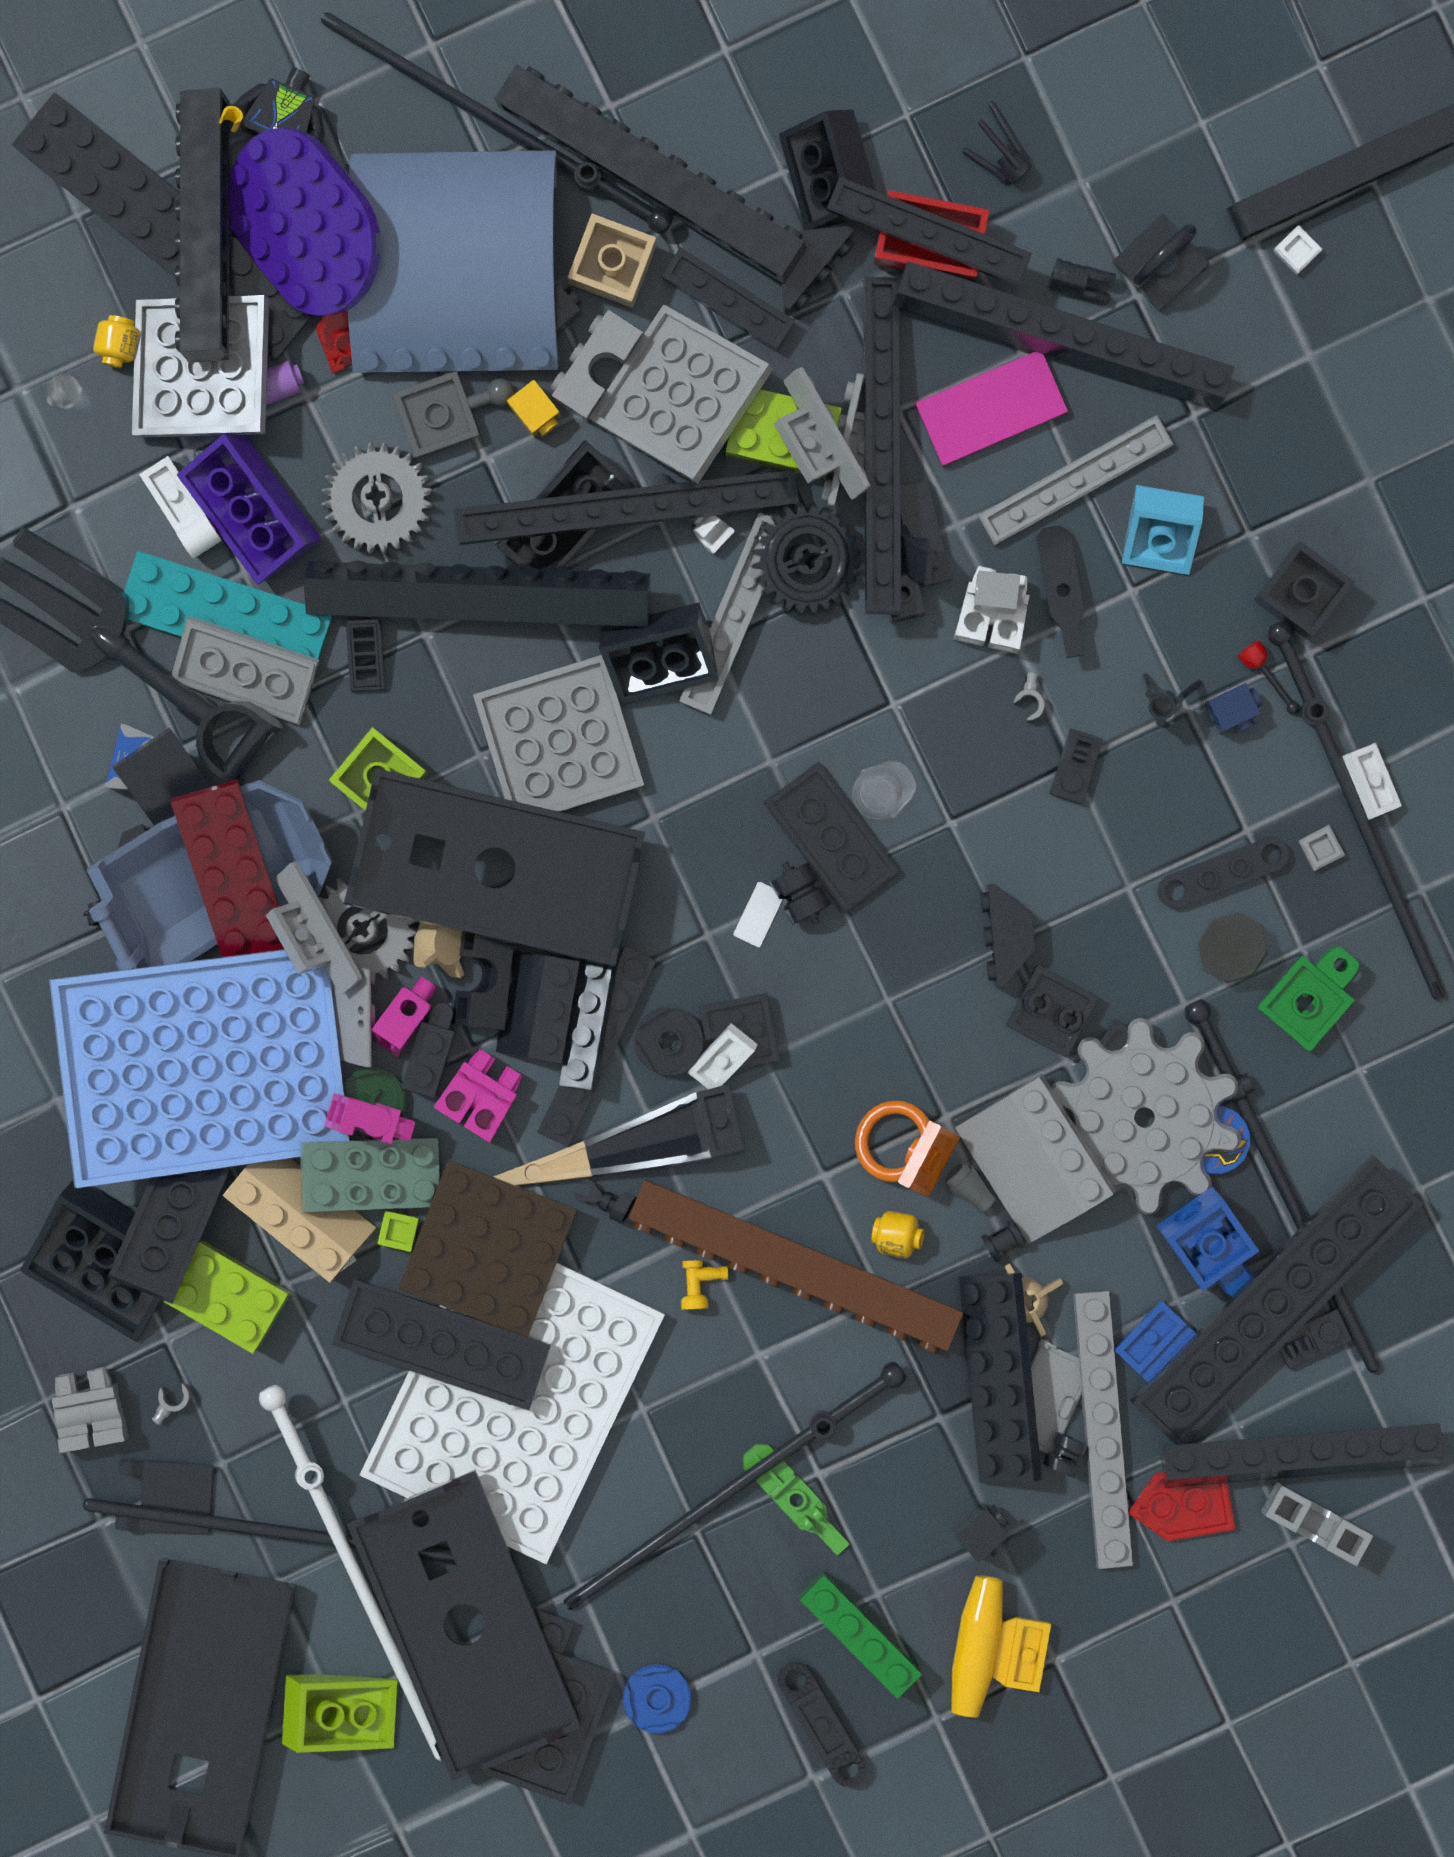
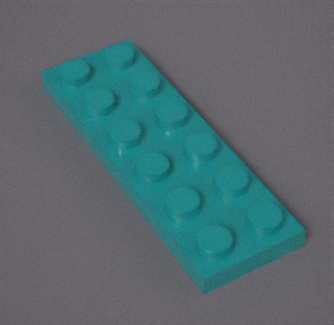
M140 551L136 553L124 590V594L128 596L129 621L182 637L187 618L193 616L316 659H320L334 616L306 614L305 604Z

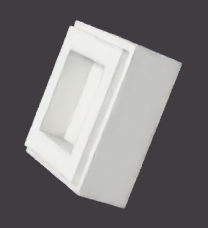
M1298 225L1274 248L1273 252L1297 275L1322 251V248Z

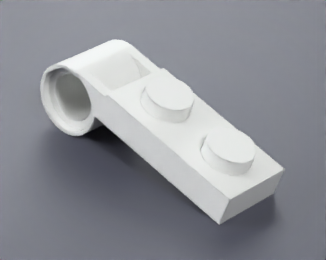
M167 456L139 475L176 531L185 549L194 559L221 542L222 539L208 517L176 474L179 471L170 457Z

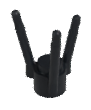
M990 101L988 105L1013 149L1009 150L985 121L980 119L978 120V125L1003 154L997 161L1001 168L999 169L968 148H963L962 153L993 173L1002 183L1008 179L1013 185L1032 168L1031 163L1028 161L1030 157L1020 146L996 104Z
M1147 673L1142 675L1146 689L1145 695L1150 699L1148 705L1149 712L1156 718V724L1162 727L1166 725V720L1175 713L1177 705L1202 685V681L1197 680L1176 695L1165 689L1156 692L1153 689L1149 675Z

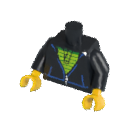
M293 67L288 74L285 84L271 78L267 84H257L242 94L232 106L224 108L219 120L220 124L224 120L232 121L234 123L231 129L232 132H236L241 123L242 131L252 136L275 128L297 129L310 134L322 144L325 135L322 112L315 106V97L304 93L310 75Z

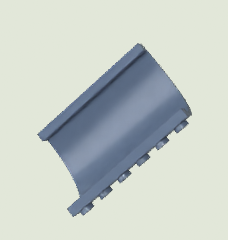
M556 150L351 154L348 176L369 201L375 213L380 233H376V254H380V262L375 279L363 299L348 310L353 373L558 370L553 243L554 188H557L558 185Z

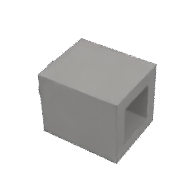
M979 570L976 578L973 610L1014 615L1017 605L1023 606L1025 585H1019L1020 575Z

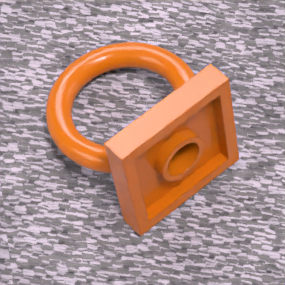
M894 1100L878 1104L865 1114L856 1131L855 1150L860 1164L873 1177L886 1182H898L929 1198L960 1136L930 1121L926 1114L917 1106L909 1102ZM891 1114H901L910 1118L917 1125L920 1132V1137L916 1138L908 1149L905 1157L906 1165L900 1168L881 1166L873 1159L869 1151V1135L873 1126L881 1118Z

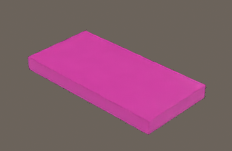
M1036 351L915 403L942 467L1068 413L1044 355Z

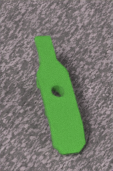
M755 1444L743 1455V1469L745 1471L774 1450L768 1444ZM785 1461L756 1480L800 1529L816 1533L837 1556L850 1545L829 1522L826 1505ZM795 1493L800 1494L803 1497V1503L799 1506L792 1505L790 1502L791 1495Z

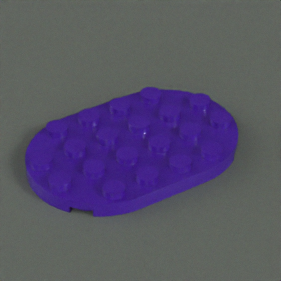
M275 128L256 135L241 150L229 174V217L233 232L253 261L284 299L294 308L306 314L320 316L341 314L350 310L367 294L378 271L380 254H376V233H380L373 208L364 194L326 148L310 134L297 129Z

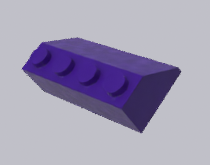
M224 433L176 474L257 585L297 561L322 540L246 435Z

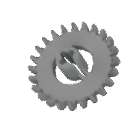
M369 442L366 454L358 446H355V458L352 459L349 455L343 453L342 457L346 465L341 466L337 463H332L338 475L325 476V479L333 485L332 488H323L321 490L324 495L331 497V500L323 502L321 506L325 509L333 510V512L325 517V520L327 522L337 521L338 523L332 529V532L337 534L345 531L342 538L344 544L354 538V549L356 551L360 550L364 543L367 544L369 554L374 552L376 545L380 546L383 554L387 553L388 544H392L399 551L401 549L400 539H404L411 544L413 542L410 535L411 531L422 534L423 531L417 524L418 521H430V518L422 512L423 510L433 508V504L424 500V498L432 495L434 491L430 488L422 487L430 480V477L428 475L418 476L423 468L422 463L410 466L413 459L412 453H408L402 459L400 458V446H396L391 454L388 453V446L385 442L382 443L379 452H376L374 445ZM381 474L393 478L400 486L403 494L402 506L398 514L389 521L386 519V513L391 509L394 498L389 487L382 482ZM367 476H369V482L361 491V501L364 507L374 515V523L362 519L356 513L353 505V492L357 484ZM374 477L377 480L375 483L382 495H386V498L380 499V505H378L382 520H379L378 509L373 501L368 500L369 497L374 496Z
M337 878V891L329 886H325L329 896L328 899L318 898L337 932L341 916L347 909L352 907L344 904L348 885L341 878ZM375 911L370 915L363 913L355 914L347 921V935L342 938V941L356 965L371 969L372 985L376 982L377 973L384 980L389 979L387 970L389 967L396 972H400V967L397 963L398 959L406 962L410 961L404 950L414 949V944L408 939L415 936L417 930L409 928V925L417 921ZM378 914H380V916L376 920H373ZM384 919L387 920V937L379 949L370 954L362 955L349 951L356 943L364 945L373 942L378 936V924ZM357 921L361 923L370 922L367 928L370 934L367 937L363 935L354 936V933L357 931V926L355 925Z

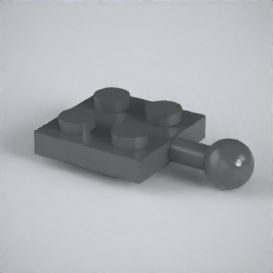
M453 371L394 392L392 395L414 457L418 459L480 437L471 410L489 403L497 406L507 405V400L514 395V388L508 380L499 378L493 380L487 390L466 397L457 371Z

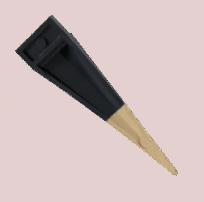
M728 1084L695 1092L609 1131L494 1177L520 1186L710 1163L713 1160L745 1153L730 1086Z

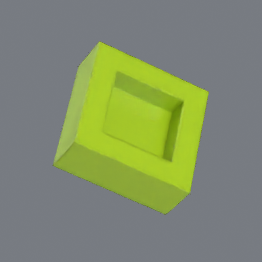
M385 1210L377 1244L412 1252L419 1218Z

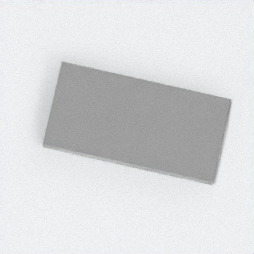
M189 616L186 620L171 676L186 687L230 702L248 701L263 708L274 717L300 725L319 659Z

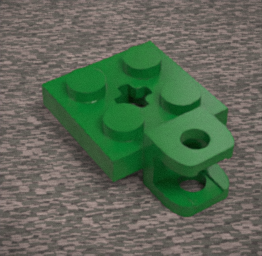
M1338 946L1328 949L1314 965L1301 955L1258 1004L1257 1008L1310 1052L1354 1002V999L1342 989L1356 974L1359 962L1342 947ZM1338 958L1344 961V967L1340 971L1334 968V962ZM1310 994L1314 998L1311 1001L1314 1009L1311 1012L1308 1010L1299 1012L1297 1010L1299 1006L1298 1001H1296L1300 995L1307 997Z

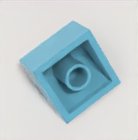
M1136 485L1130 510L1122 564L1189 575L1203 520L1204 496Z

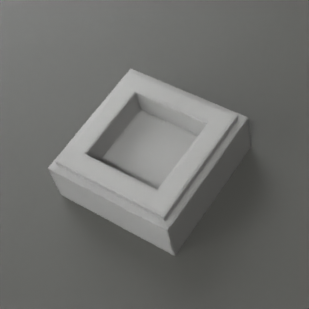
M1330 825L1298 840L1313 871L1345 855Z

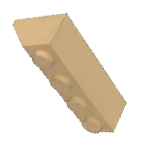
M292 1158L248 1164L222 1195L329 1283L334 1281L377 1228L356 1210L302 1212L301 1165Z

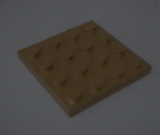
M448 1160L398 1289L477 1320L529 1336L577 1209Z

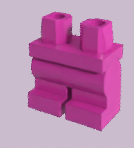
M480 1049L470 1059L468 1064L466 1062L463 1063L433 1108L459 1124L462 1123L469 1109H473L464 1127L491 1143L518 1096L515 1092L519 1087L522 1075L507 1066L497 1082L491 1079L486 1074L494 1063L495 1058Z
M333 1093L324 1126L348 1135H352L355 1129L367 1134L369 1137L392 1144L393 1137L410 1141L415 1121L400 1117L401 1110L380 1103L373 1105L365 1101Z

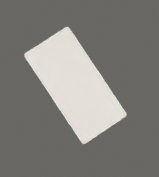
M762 882L757 883L733 933L734 936L757 947L761 946L783 900L776 896L772 887Z

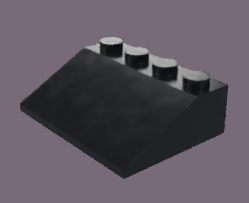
M72 1180L56 1200L20 1271L137 1342L163 1300L108 1278L135 1213L91 1186L75 1188L74 1180Z

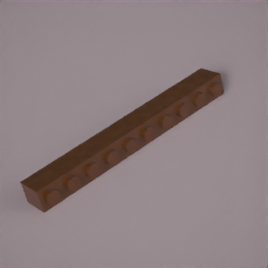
M646 1179L629 1215V1219L635 1221L633 1227L652 1235L655 1229L665 1233V1241L682 1248L685 1243L698 1247L696 1252L698 1255L713 1261L716 1260L718 1255L730 1260L728 1267L747 1274L749 1269L762 1274L760 1280L778 1288L781 1282L794 1287L792 1290L794 1295L811 1301L814 1295L826 1300L823 1306L832 1311L842 1314L844 1309L857 1313L855 1320L874 1327L876 1322L889 1327L888 1334L905 1341L908 1335L921 1340L920 1347L938 1354L940 1348L948 1351L963 1315V1312L959 1309Z

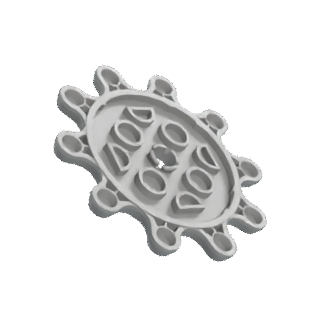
M1137 1018L1129 1024L1127 1043L1119 1050H1107L1094 1037L1082 1039L1078 1046V1054L1086 1065L1087 1073L1085 1077L1077 1083L1058 1081L1051 1088L1063 1107L1072 1114L1073 1123L1113 1186L1126 1185L1135 1192L1136 1204L1140 1212L1152 1215L1161 1208L1162 1191L1170 1183L1182 1184L1195 1196H1199L1212 1186L1211 1178L1203 1167V1159L1208 1152L1213 1150L1232 1152L1239 1147L1241 1143L1240 1133L1237 1129L1221 1123L1217 1117V1108L1220 1103L1232 1098L1237 1093L1238 1081L1234 1076L1227 1073L1209 1077L1200 1072L1198 1060L1205 1048V1042L1200 1034L1188 1032L1181 1037L1175 1046L1163 1048L1154 1040L1151 1023L1146 1019ZM1143 1107L1151 1109L1155 1115L1153 1123L1144 1127L1137 1124L1134 1118L1136 1111Z

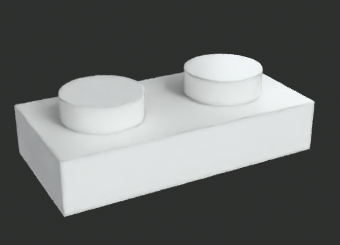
M1376 743L1342 756L1368 820L1402 806Z
M731 1023L705 1050L687 1073L707 1089L722 1086L750 1057L758 1044Z

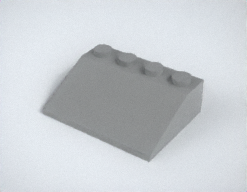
M1042 1073L955 1127L1028 1244L1114 1195L1115 1187Z

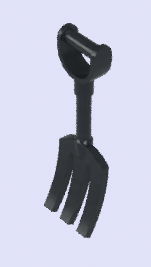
M22 527L13 540L14 547L62 578L101 608L102 612L100 614L94 612L45 580L1 558L0 581L52 616L82 641L78 645L51 626L0 598V624L35 645L72 673L91 668L107 657L112 661L122 664L178 707L177 711L198 727L196 731V747L201 761L209 770L225 782L238 779L241 786L244 783L242 774L271 733H279L283 727L282 724L266 710L251 702L233 701L216 707L194 689L190 691L134 648L130 644V640L124 636L129 616V600L126 594L63 550ZM239 711L252 718L254 722L226 762H224L216 753L212 742L213 728L217 719L224 712Z

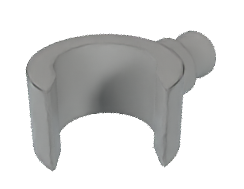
M1027 673V682H1025L1024 690L1018 693L1013 700L1014 704L1024 696H1031L1036 699L1038 709L1026 721L1037 719L1044 710V700L1037 692V679L1039 676L1037 673Z
M185 1382L182 1383L184 1398L179 1405L170 1404L166 1400L164 1387H160L158 1392L160 1405L156 1410L157 1413L152 1418L153 1422L162 1425L164 1419L168 1418L171 1412L179 1411L187 1406L191 1398V1391Z

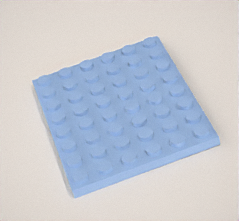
M283 949L124 971L49 979L75 1188L301 1157V1142L349 1141L348 1134L324 1126L333 1093L344 1096L331 981L325 967L298 974L288 954Z

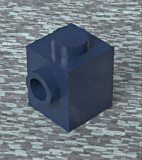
M1246 683L1205 703L1219 734L1233 727L1238 733L1255 725L1253 718L1261 714L1258 708L1262 706L1254 688L1249 689Z

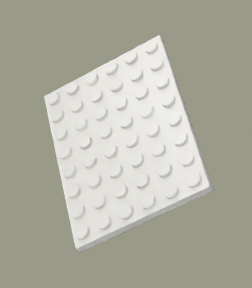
M556 1263L529 1333L530 1337L551 1343L530 1410L409 1371L360 1476L408 1498L476 1469L507 1546L547 1564L665 1314L560 1263Z

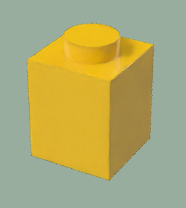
M535 380L531 381L507 400L509 407L533 437L539 433L545 436L559 425L556 421L561 417L559 411Z

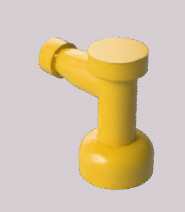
M703 1260L682 1261V1268H686L687 1296L681 1299V1310L707 1309L708 1299L706 1296L701 1295L700 1281L728 1280L727 1266H720V1268L703 1267Z

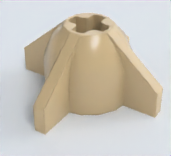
M420 922L414 937L415 966L427 967L430 963L438 964L450 977L461 978L464 975L459 962L461 958L459 955L462 932Z
M1010 1263L1004 1265L1007 1273H1015ZM1022 1277L1026 1323L1033 1322L1042 1337L1046 1335V1332L1039 1318L1044 1315L1048 1308L1047 1294L1063 1285L1061 1278H1058L1042 1286L1041 1283L1032 1278Z

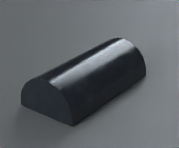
M584 440L531 500L631 489L635 485L588 441ZM596 530L494 541L493 544L519 569L534 567L541 570H556L564 568Z

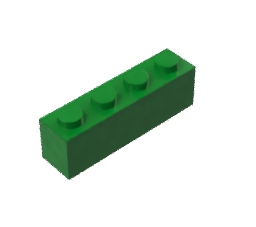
M824 1571L799 1595L800 1601L897 1699L922 1675L921 1669Z

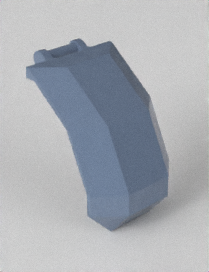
M260 780L240 786L279 907L289 903L275 878L290 863L295 861L299 863L319 898L333 860L304 801ZM175 816L153 826L87 869L102 899L101 902L89 910L93 921H98L117 958L115 963L119 971L130 970L135 966L142 968L189 962L218 944Z

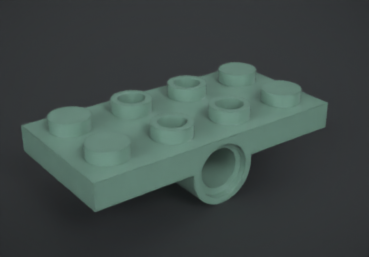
M438 1138L410 1139V1141L393 1139L392 1144L380 1140L300 1143L302 1212L430 1207L439 1184Z

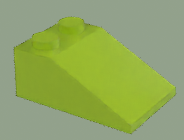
M325 1674L286 1675L282 1744L296 1753L394 1748L398 1680L393 1678Z

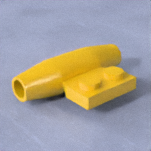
M976 1575L963 1609L952 1666L951 1712L954 1714L978 1718L992 1678L999 1681L1005 1687L1039 1692L1051 1624L1045 1621L1021 1617L1002 1621L1003 1580Z

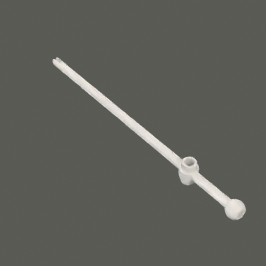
M272 1385L259 1393L260 1405L265 1410L272 1412L297 1465L295 1471L296 1482L302 1488L309 1490L434 1757L441 1761L434 1746L437 1742L393 1635L321 1485L324 1478L323 1470L318 1464L311 1462L284 1407L286 1402L285 1391L279 1385ZM313 1470L314 1477L309 1481H305L306 1472Z

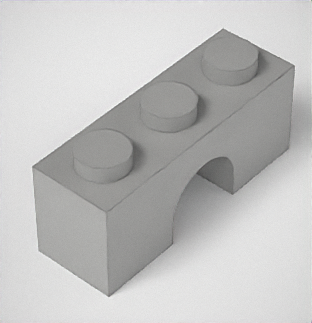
M610 310L606 312L604 317L600 314L597 315L588 330L592 334L585 345L578 344L569 359L573 364L566 374L562 371L558 374L550 388L554 391L552 394L553 401L587 423L590 420V415L605 394V389L596 384L590 377L592 365L602 358H612L624 365L643 336L642 331Z
M1276 1482L1261 1510V1513L1266 1517L1314 1541L1355 1566L1359 1564L1373 1538V1535L1279 1482Z

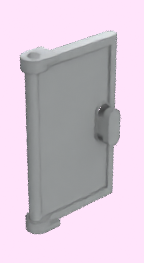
M357 965L362 975V980L345 994H339L330 978L340 1060L372 1067L371 1026L375 1024V1006L371 1004V969Z
M1040 1338L1039 1347L1031 1362L1039 1450L1049 1453L1054 1447L1052 1440L1056 1432L1065 1433L1082 1394L1078 1357L1056 1348L1057 1346L1050 1343L1049 1340Z

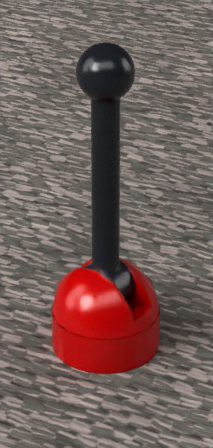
M1259 639L1242 650L1237 657L1248 668L1260 669L1285 702L1287 712L1292 715L1297 714L1300 710L1299 704L1290 699L1266 667L1267 650Z

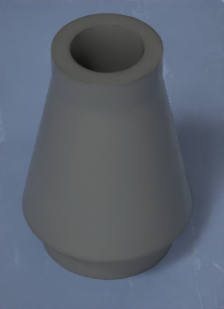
M965 1162L957 1165L945 1179V1182L949 1185V1191L976 1207L981 1213L986 1211L996 1199L990 1193L975 1168L968 1166Z

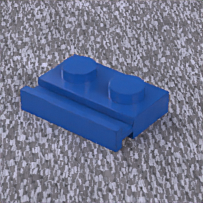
M1160 1300L1114 1348V1351L1149 1382L1196 1332Z

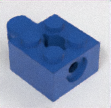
M1212 1186L1156 1226L1202 1291L1217 1282L1225 1293L1233 1296L1252 1277L1250 1270L1244 1262L1258 1253L1259 1250L1224 1199Z

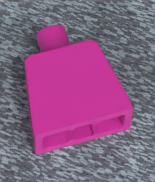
M423 977L419 978L411 991L403 987L372 1028V1040L399 1058L418 1032L421 1022H425L431 1013L432 1006L428 1001L437 990V987ZM409 1007L415 1013L412 1016H406L402 1013V1010Z

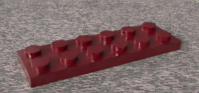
M238 779L171 798V805L222 957L283 950V945L266 917L272 909L279 907Z

